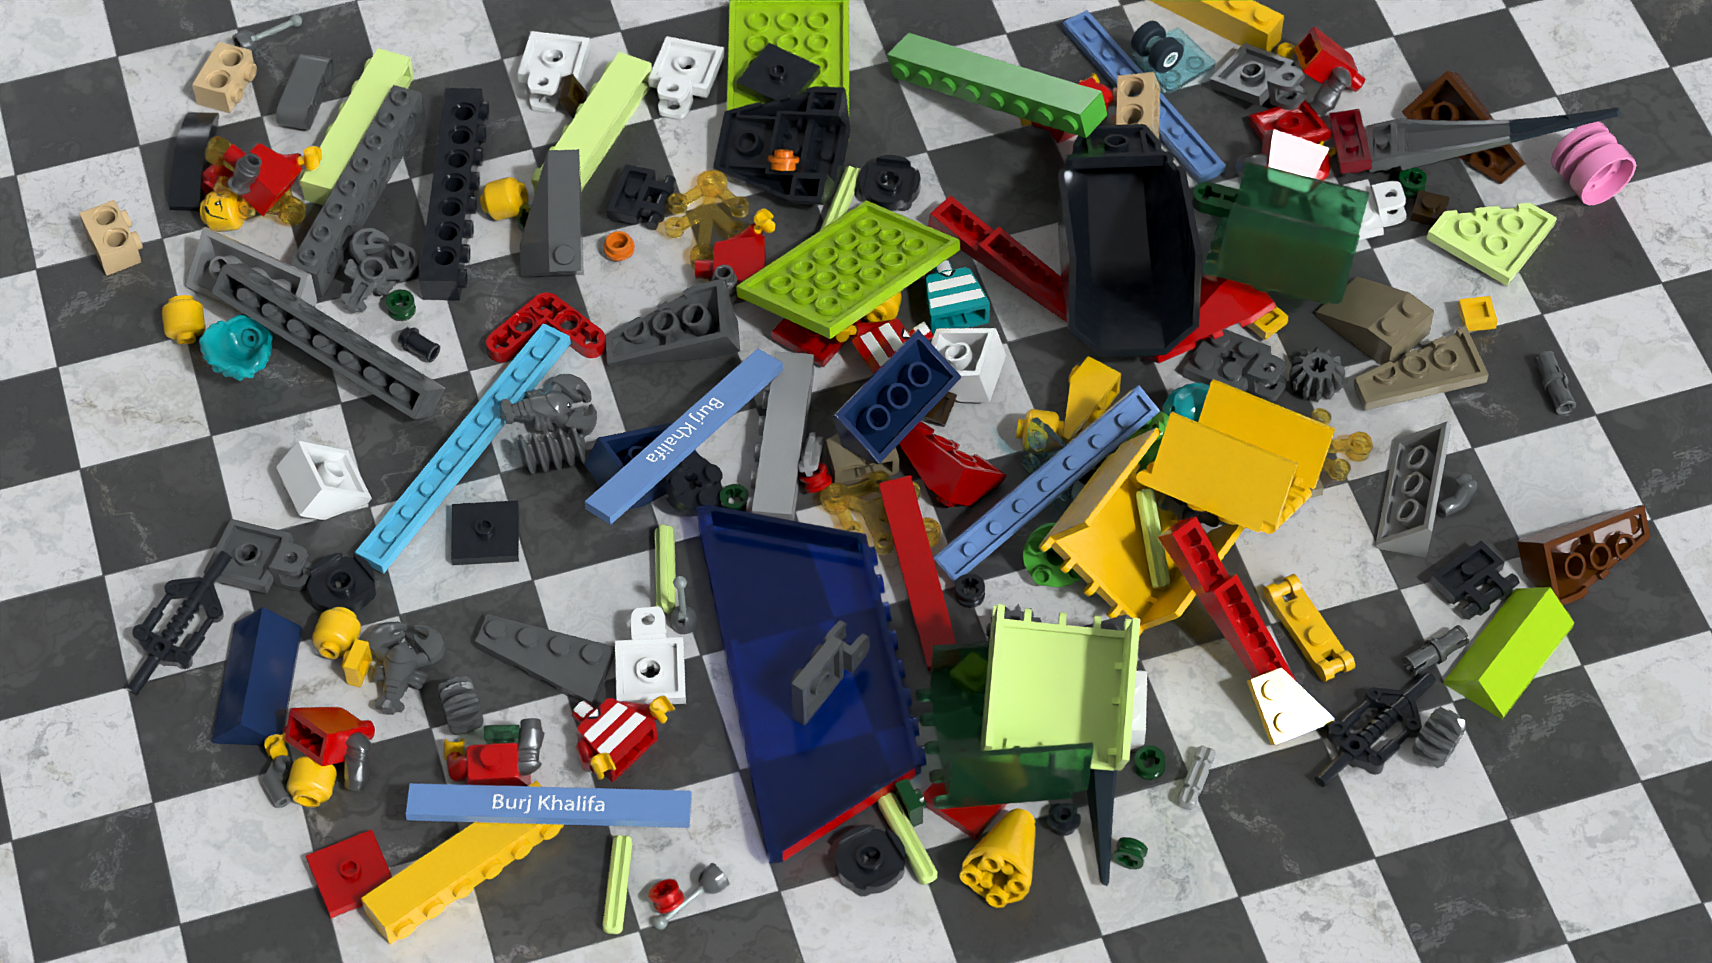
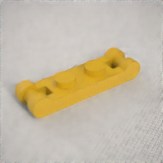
M1296 574L1284 577L1283 582L1277 585L1271 583L1263 587L1266 600L1323 682L1333 679L1335 673L1340 671L1346 673L1355 669L1353 656L1348 650L1343 648L1303 590ZM1289 594L1293 600L1285 602L1282 597ZM1330 656H1332L1333 660L1331 661L1325 659Z

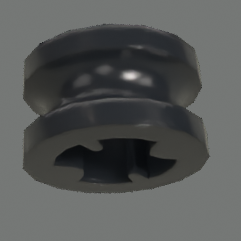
M964 574L959 577L955 584L956 601L961 606L967 608L981 605L985 598V583L983 579L976 574ZM969 587V590H971V587H974L976 593L971 594L970 591L969 594H965L964 588Z

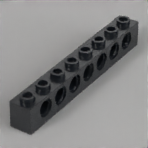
M445 88L419 273L422 300L460 301L461 289L467 288L468 275L467 269H464L465 263H470L471 248L470 244L467 243L468 239H473L474 222L471 220V214H476L477 197L474 196V190L480 189V173L477 172V166L483 165V149L480 148V143L486 142V125L483 124V120L489 119V102L484 101L482 89Z

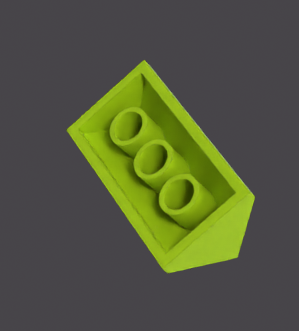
M1551 587L1516 588L1450 672L1443 684L1500 719H1503L1572 629L1574 621Z

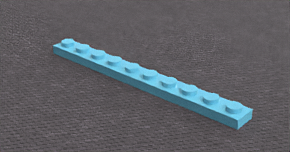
M544 323L355 551L356 555L364 558L372 568L383 574L504 427L506 424L505 419L500 418L498 411L501 400L507 398L511 403L516 404L518 401L526 399V392L535 389L571 344L569 335Z

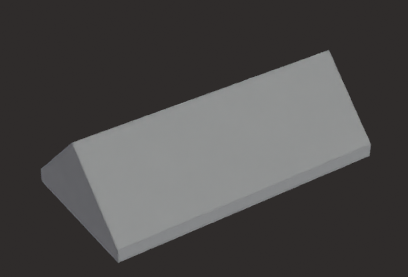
M207 227L203 228L187 278L186 287L234 308L213 295L211 291L223 265L244 263L310 305L315 306L318 302L311 274Z
M1448 421L1395 439L1375 544L1379 549L1427 557L1451 430V424Z

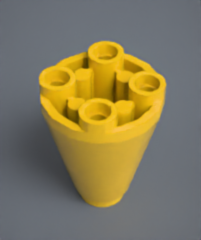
M1012 809L987 833L963 861L960 872L961 881L969 885L974 892L984 897L987 903L993 907L1002 908L1006 903L1022 900L1030 890L1036 832L1033 815L1024 809Z

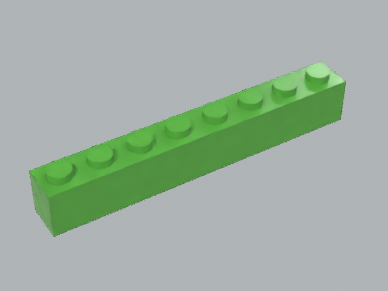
M908 33L887 54L894 78L989 107L996 111L1008 113L1018 118H1024L1044 126L1062 130L1069 134L1087 138L1108 115L1102 91L912 33Z

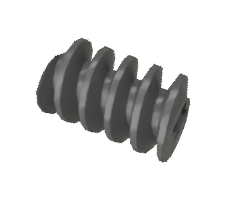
M574 425L569 426L568 436H565L561 428L556 429L555 438L551 437L548 430L543 431L542 441L538 439L535 432L530 433L529 443H526L522 435L517 436L522 469L524 470V467L527 466L531 475L536 473L537 464H540L544 472H548L550 462H553L557 470H560L564 459H566L571 468L575 465L576 457H579L583 465L588 458L583 429L581 428V433L578 434Z

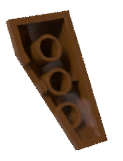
M1448 70L1401 111L1407 119L1494 120L1458 73ZM1512 143L1458 156L1501 184L1505 183L1526 164Z
M1638 505L1546 530L1517 541L1524 575L1535 588L1551 587L1564 606L1582 599L1589 593L1588 588L1598 579L1603 580L1610 574L1608 571L1619 560H1626L1651 536L1645 505Z

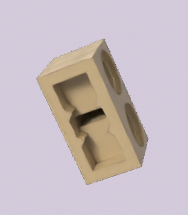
M218 41L192 84L197 105L231 113L236 103L242 100L244 90L249 81H253L255 78L257 66L254 64L252 51Z
M1154 72L1119 75L1117 78V88H1113V102L1117 106L1116 115H1112V125H1127L1135 120H1139L1134 124H1146L1159 139L1160 85Z
M115 200L79 213L85 233L106 276L142 262L138 251L143 248L137 231L130 232L129 228L132 227L129 215L126 209L119 210Z

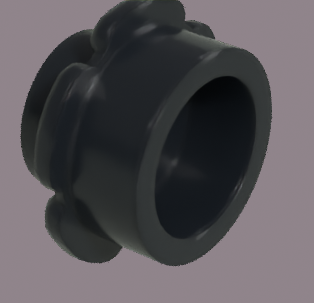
M1057 803L1048 810L1049 816H1047L1046 821L1053 833L1059 836H1068L1074 833L1076 828L1080 826L1081 815L1077 813L1078 810L1074 805L1070 803L1062 805ZM1061 816H1066L1067 819H1066V820H1062L1060 817H1061Z

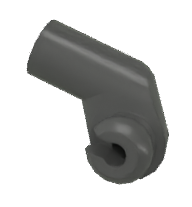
M1463 473L1456 478L1454 483L1459 490L1455 495L1437 503L1436 509L1442 518H1446L1466 508L1477 490V481L1473 480L1469 473Z
M285 755L278 756L270 764L263 778V784L277 808L285 807L291 802V797L285 785L289 779L293 761Z

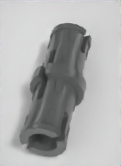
M1552 351L1539 353V357H1535L1534 362L1543 379L1542 386L1545 392H1549L1556 412L1558 414H1567L1573 411L1572 408H1576L1577 404L1569 391V380L1566 374L1561 372Z
M1456 625L1440 637L1435 639L1431 637L1425 641L1424 646L1420 647V649L1402 658V662L1405 663L1403 667L1409 675L1414 677L1436 662L1441 664L1447 660V656L1452 652L1469 644L1470 640L1467 638V632L1460 625Z

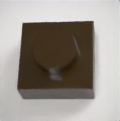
M570 74L562 77L560 90L558 91V101L570 116L574 118L578 106L581 103L584 104L587 100L588 93L576 77Z
M1419 190L1410 221L1433 226L1444 211L1447 210L1450 197Z
M948 391L928 412L924 419L945 427L957 394Z

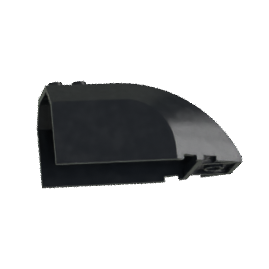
M1146 124L1098 125L1087 138L1077 136L1073 144V151L1065 160L1064 169H1060L1058 173L1059 255L1068 331L1100 357L1121 358L1123 356L1153 357L1155 355H1166L1199 327L1202 250L1186 170L1182 165L1176 166L1173 162L1174 156L1170 152L1163 151L1161 141Z

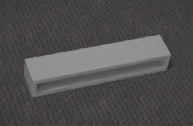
M775 351L774 358L783 362V371L770 382V390H764L762 408L767 410L766 416H760L758 433L763 438L762 443L756 442L755 462H759L758 470L752 469L751 489H755L754 497L748 496L746 513L794 522L800 482L799 474L801 473L798 470V464L804 439H806L815 374L814 354Z

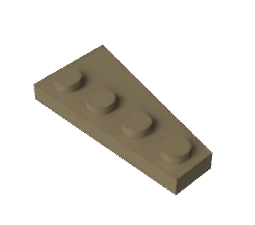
M1465 325L1456 329V333L1447 338L1442 336L1433 340L1430 346L1420 351L1414 349L1406 353L1404 358L1394 363L1389 361L1356 377L1354 387L1364 410H1370L1487 383L1489 374Z

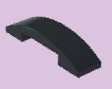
M188 112L186 114L174 151L169 191L170 210L200 211V205L204 196V191L201 187L203 182L202 173L206 168L211 140H215L219 113Z

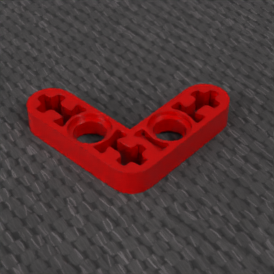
M548 292L535 296L495 329L486 340L487 352L491 360L501 363L507 362L522 350L544 323L569 335L571 341L569 346L586 358H597L606 350V339L602 329L557 295ZM565 321L577 323V326L571 330H565L560 327ZM520 323L532 325V328L526 332H520L515 329Z

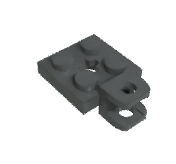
M1246 43L1209 78L1211 88L1259 106L1269 98L1270 104L1286 110H1295L1307 98V91L1303 87L1298 86L1305 79L1304 72L1300 68L1295 67L1293 60ZM1288 96H1296V98L1291 100L1286 99Z
M1226 329L1222 330L1224 335L1217 339H1213V337L1204 339L1183 368V377L1192 381L1210 385L1211 381L1215 379L1242 391H1246L1248 388L1249 394L1267 401H1276L1287 386L1286 378L1281 375L1286 369V363L1281 358L1271 354V346ZM1233 359L1234 362H1227L1224 365L1221 360ZM1267 384H1275L1276 388L1268 390L1265 386Z
M231 519L204 570V574L220 551H224L232 559L216 582L267 594L273 581L277 587L294 591L304 590L309 583L313 565L306 561L309 557L307 549L293 544L294 539L291 533ZM251 552H255V557L251 560L244 561L242 558L243 555L248 556ZM301 572H303L302 577H300V578H298V579H293V578L291 577V576L299 575Z
M842 620L838 621L824 637V644L820 643L816 646L809 663L804 669L799 668L791 679L793 720L803 726L806 725L844 678V669L853 673L870 649V638L864 633L851 646L844 642L847 637V623Z

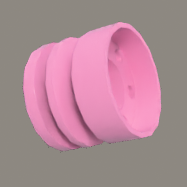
M1601 122L1579 126L1567 134L1555 148L1550 161L1555 171L1560 173L1562 179L1570 184L1573 192L1587 205L1600 204L1616 195L1627 185L1636 169L1635 159L1622 145L1617 143L1615 136L1609 133L1608 128Z

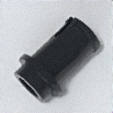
M415 327L404 328L398 337V343L401 344L403 350H411L429 363L433 362L440 352V345L419 334V329Z

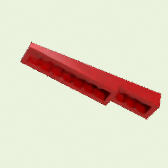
M951 195L930 213L927 226L959 239L960 250L1067 322L1061 276L1001 227L993 230Z
M911 475L879 483L881 498L928 671L952 666L960 660V655Z
M1197 517L1180 520L1159 535L1157 538L1251 677L1254 678L1274 669L1282 668L1296 681L1238 575H1228Z

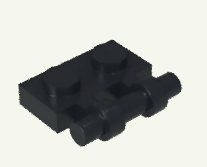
M626 164L606 210L607 218L637 225L642 215L648 217L646 227L656 230L659 223L665 219L667 203L674 197L676 179L673 176L667 175L663 182L656 181L655 170ZM649 194L656 196L654 203L647 201Z
M1481 540L1434 573L1430 583L1453 605L1464 598L1469 604L1461 609V613L1467 620H1470L1476 615L1481 616L1490 609V605L1498 599L1504 600L1511 595L1512 589L1518 586L1520 581L1513 573L1505 578L1499 574L1503 570L1505 562ZM1486 582L1491 588L1481 594L1476 588Z

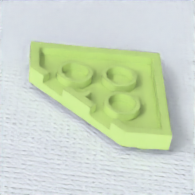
M1521 203L1516 208L1500 209V206L1475 208L1474 212L1459 214L1457 210L1444 211L1428 231L1426 239L1508 286L1554 227L1557 218L1532 203Z

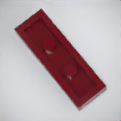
M1360 109L1329 113L1330 127L1341 174L1359 173L1363 170L1372 169L1371 155Z

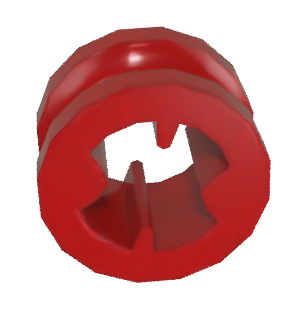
M819 463L818 469L813 472V476H806L805 472L799 474L800 481L805 483L803 488L807 493L821 491L832 483L831 476L826 474L828 469L825 464Z
M665 879L658 882L648 893V897L654 902V908L658 913L673 911L684 901V894L679 890V884L675 879Z

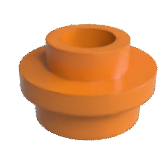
M774 150V155L768 156V162H771L772 170L793 171L796 170V163H799V157L793 156L792 150Z
M615 231L607 236L603 249L609 259L623 261L633 255L635 244L627 233Z

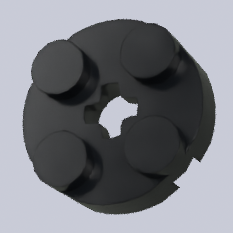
M882 155L877 157L876 162L871 163L869 166L868 163L865 164L860 171L859 192L863 197V202L867 200L890 211H906L911 208L912 202L917 199L920 193V172L918 169L915 170L911 166V161L904 157ZM888 180H894L895 185L887 186L883 183H887Z
M691 453L658 483L660 489L665 488L669 496L666 500L671 507L684 515L698 516L700 513L709 512V506L715 507L719 503L723 474L717 465L711 464L704 457L696 453ZM686 479H689L694 483V489H691L689 487V482Z
M334 553L319 560L310 572L311 577L308 583L309 596L314 606L322 612L335 607H343L356 613L368 605L376 596L373 569L361 556L353 554V557H343L342 553ZM339 580L343 583L350 581L347 587L343 589L336 588L335 582Z
M874 825L855 827L845 833L839 841V847L835 852L837 875L847 887L853 889L854 893L859 896L865 897L870 894L884 892L896 885L904 876V845L893 831L886 828L883 831L881 829H874ZM869 853L871 857L878 856L879 859L876 860L874 865H866L863 863L864 855Z

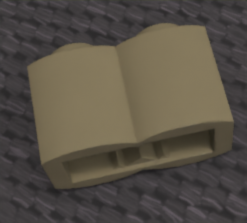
M838 433L826 439V456L835 485L853 484L866 478L878 479L888 477L899 472V457L896 447L877 465L843 448Z

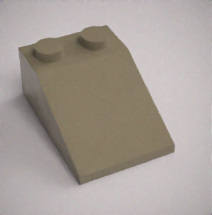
M1358 276L1315 312V316L1380 365L1389 361L1393 363L1399 361L1428 336L1434 314L1432 308L1410 292Z

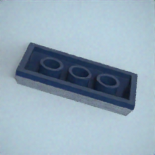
M919 329L833 415L842 447L877 465L888 456L962 378Z
M264 607L234 624L212 737L214 744L264 746L265 739L268 736L284 733L282 729L286 723L302 635V627Z

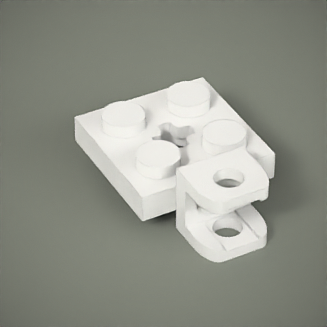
M531 31L517 74L518 82L528 83V90L531 93L530 107L532 110L555 112L559 108L558 91L560 90L563 76L573 74L580 82L591 47L590 38ZM553 58H559V61L557 62H549L552 61ZM547 98L550 99V102L541 103L540 100Z
M666 36L649 76V87L657 88L658 98L660 99L658 108L661 116L683 119L688 114L693 103V95L708 97L724 58V47ZM686 65H691L690 69H682L685 68ZM671 105L679 106L676 110H671L668 107Z
M1366 179L1307 193L1308 203L1322 249L1384 235L1383 227L1396 225L1406 220L1404 209L1406 199L1401 183L1397 181L1372 185L1371 190L1369 180ZM1389 192L1397 194V196L1385 197ZM1343 210L1351 211L1349 217H1344L1343 214L1338 213ZM1398 210L1395 214L1387 213V211Z
M661 607L635 608L631 616L632 640L615 641L616 700L619 702L651 703L659 696H666L672 704H686L683 637L667 638L665 615ZM646 616H651L655 619L654 621H642ZM650 666L654 667L656 672H659L653 678H647L641 673L647 672V667Z

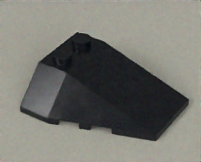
M814 86L807 88L806 92L789 96L785 94L779 96V100L764 104L760 101L724 111L713 169L795 204L824 205L836 192L841 180L850 136L846 89L844 87ZM774 150H792L793 156L799 157V163H796V170L793 171L772 170L771 162H768V156L774 155Z

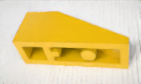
M1089 356L1081 366L1076 365L1068 378L1070 388L1062 448L1099 418L1120 393L1121 373Z

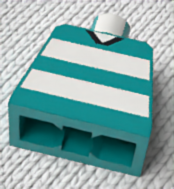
M948 260L933 268L934 274L926 277L929 329L933 335L936 329L969 328L989 323L990 302L970 268L963 267L953 270L951 262Z

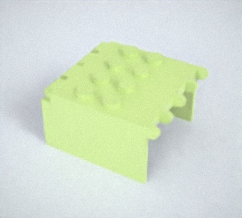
M993 605L980 756L1012 761L1013 748H1019L1018 761L1047 764L1048 751L1054 752L1053 765L1082 768L1083 755H1089L1090 769L1122 770L1130 758L1140 619H1125L1124 631L1101 629L1102 617L1095 615L1093 628L1066 625V612H1059L1058 624L1031 622L1032 609L1026 608L1024 609L1023 621L1004 619L1005 605Z

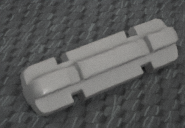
M816 432L809 433L808 438L804 439L798 464L799 472H805L806 476H813V472L818 469L823 448V437H817Z
M1205 746L1197 748L1194 761L1190 765L1183 782L1184 785L1178 795L1177 804L1180 807L1188 810L1195 808L1199 799L1198 796L1201 794L1209 774V768H1211L1215 759V751L1212 748Z

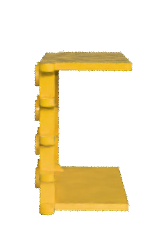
M1213 379L1210 383L1199 421L1196 422L1171 412L1155 461L1150 462L1146 469L1138 472L1136 479L1140 484L1186 502L1187 506L1193 510L1207 511L1217 515L1218 519L1224 523L1238 524L1257 533L1262 531L1267 534H1273L1312 496L1310 488L1313 490L1316 488L1336 428Z
M1158 428L1123 442L1115 453L1108 455L1038 546L1042 552H1046L1052 547L1065 560L1059 569L1065 574L1073 568L1088 583L1083 590L1087 597H1090L1096 591L1111 606L1106 614L1109 619L1115 618L1118 615L1139 618V636L1146 629L1179 618L1196 596L1166 549L1165 554L1170 584L1164 588H1153L1151 585L1136 493L1139 490L1152 488L1140 484L1136 479V472L1140 468L1138 462L1161 434ZM1153 489L1155 492V498L1157 503V500L1161 492ZM1157 506L1161 532L1163 533L1180 520L1171 511L1162 510ZM1226 524L1210 530L1208 533L1204 530L1220 560L1223 559L1245 527L1238 524Z

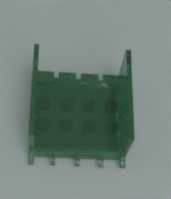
M1246 161L1236 203H1232L1229 218L1221 217L1218 220V228L1215 229V238L1211 241V250L1207 253V261L1203 265V271L1209 275L1252 285L1258 291L1269 292L1272 290L1280 292L1293 300H1301L1303 298L1327 305L1328 302L1339 304L1343 300L1360 238L1358 234L1370 192Z
M990 641L933 645L930 687L918 689L916 691V699L920 702L930 701L932 713L922 714L920 716V724L924 727L934 726L936 741H928L924 744L926 754L939 755L941 769L929 772V780L932 783H943L945 795H938L933 798L934 808L948 809L1073 799V793L1088 789L1094 749L1093 742L981 751Z

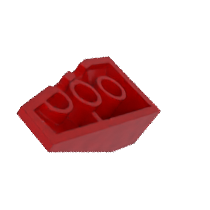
M1230 262L1218 264L1212 272L1201 279L1199 327L1166 355L1143 358L1156 363H1162L1194 349L1196 346L1195 341L1210 337L1217 339L1224 335L1223 329L1237 323L1241 327L1253 323L1275 309V302L1246 268Z
M921 421L899 443L925 485L937 494L936 499L949 507H954L955 504L970 506L1001 484L1007 476L977 454H974L972 457L958 450L960 444L952 439L948 440L940 435L933 434L935 430Z

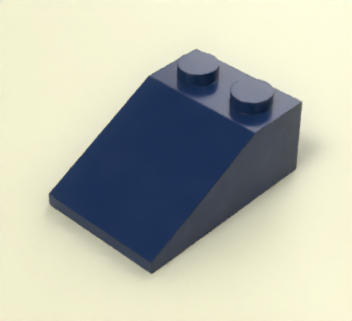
M674 422L598 437L584 465L599 486L602 487ZM657 483L629 509L645 506L666 495L665 488L660 489L659 483Z

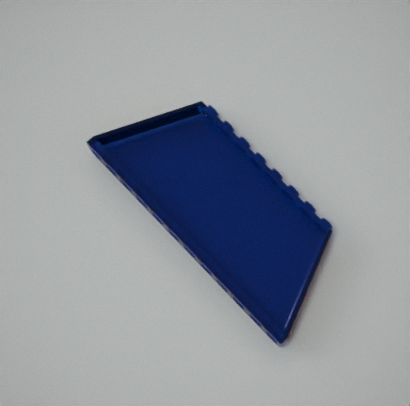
M712 505L696 507L699 534L766 855L769 864L780 863L867 809L882 796L895 791V783L907 778L910 781L920 775L921 767L927 766L924 746H917L915 737L920 736L916 716L910 717L908 708L912 707L911 692L909 687H903L901 679L905 678L904 664L902 658L896 659L894 650H898L897 635L895 629L889 630L887 622L892 621L888 601L882 602L881 594L885 593L882 574L875 573L874 566H878L875 546L869 547L866 534ZM842 620L847 623V637L844 642L851 646L864 633L870 638V649L853 673L844 669V678L806 725L803 726L793 720L791 679L799 668L804 669L809 663L816 646L820 643L824 644V637L838 621Z

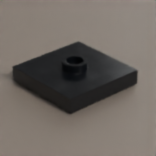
M768 43L736 81V87L738 90L768 103L779 100V96L785 94L793 96L804 93L819 76L820 66Z
M518 500L452 504V565L519 562Z

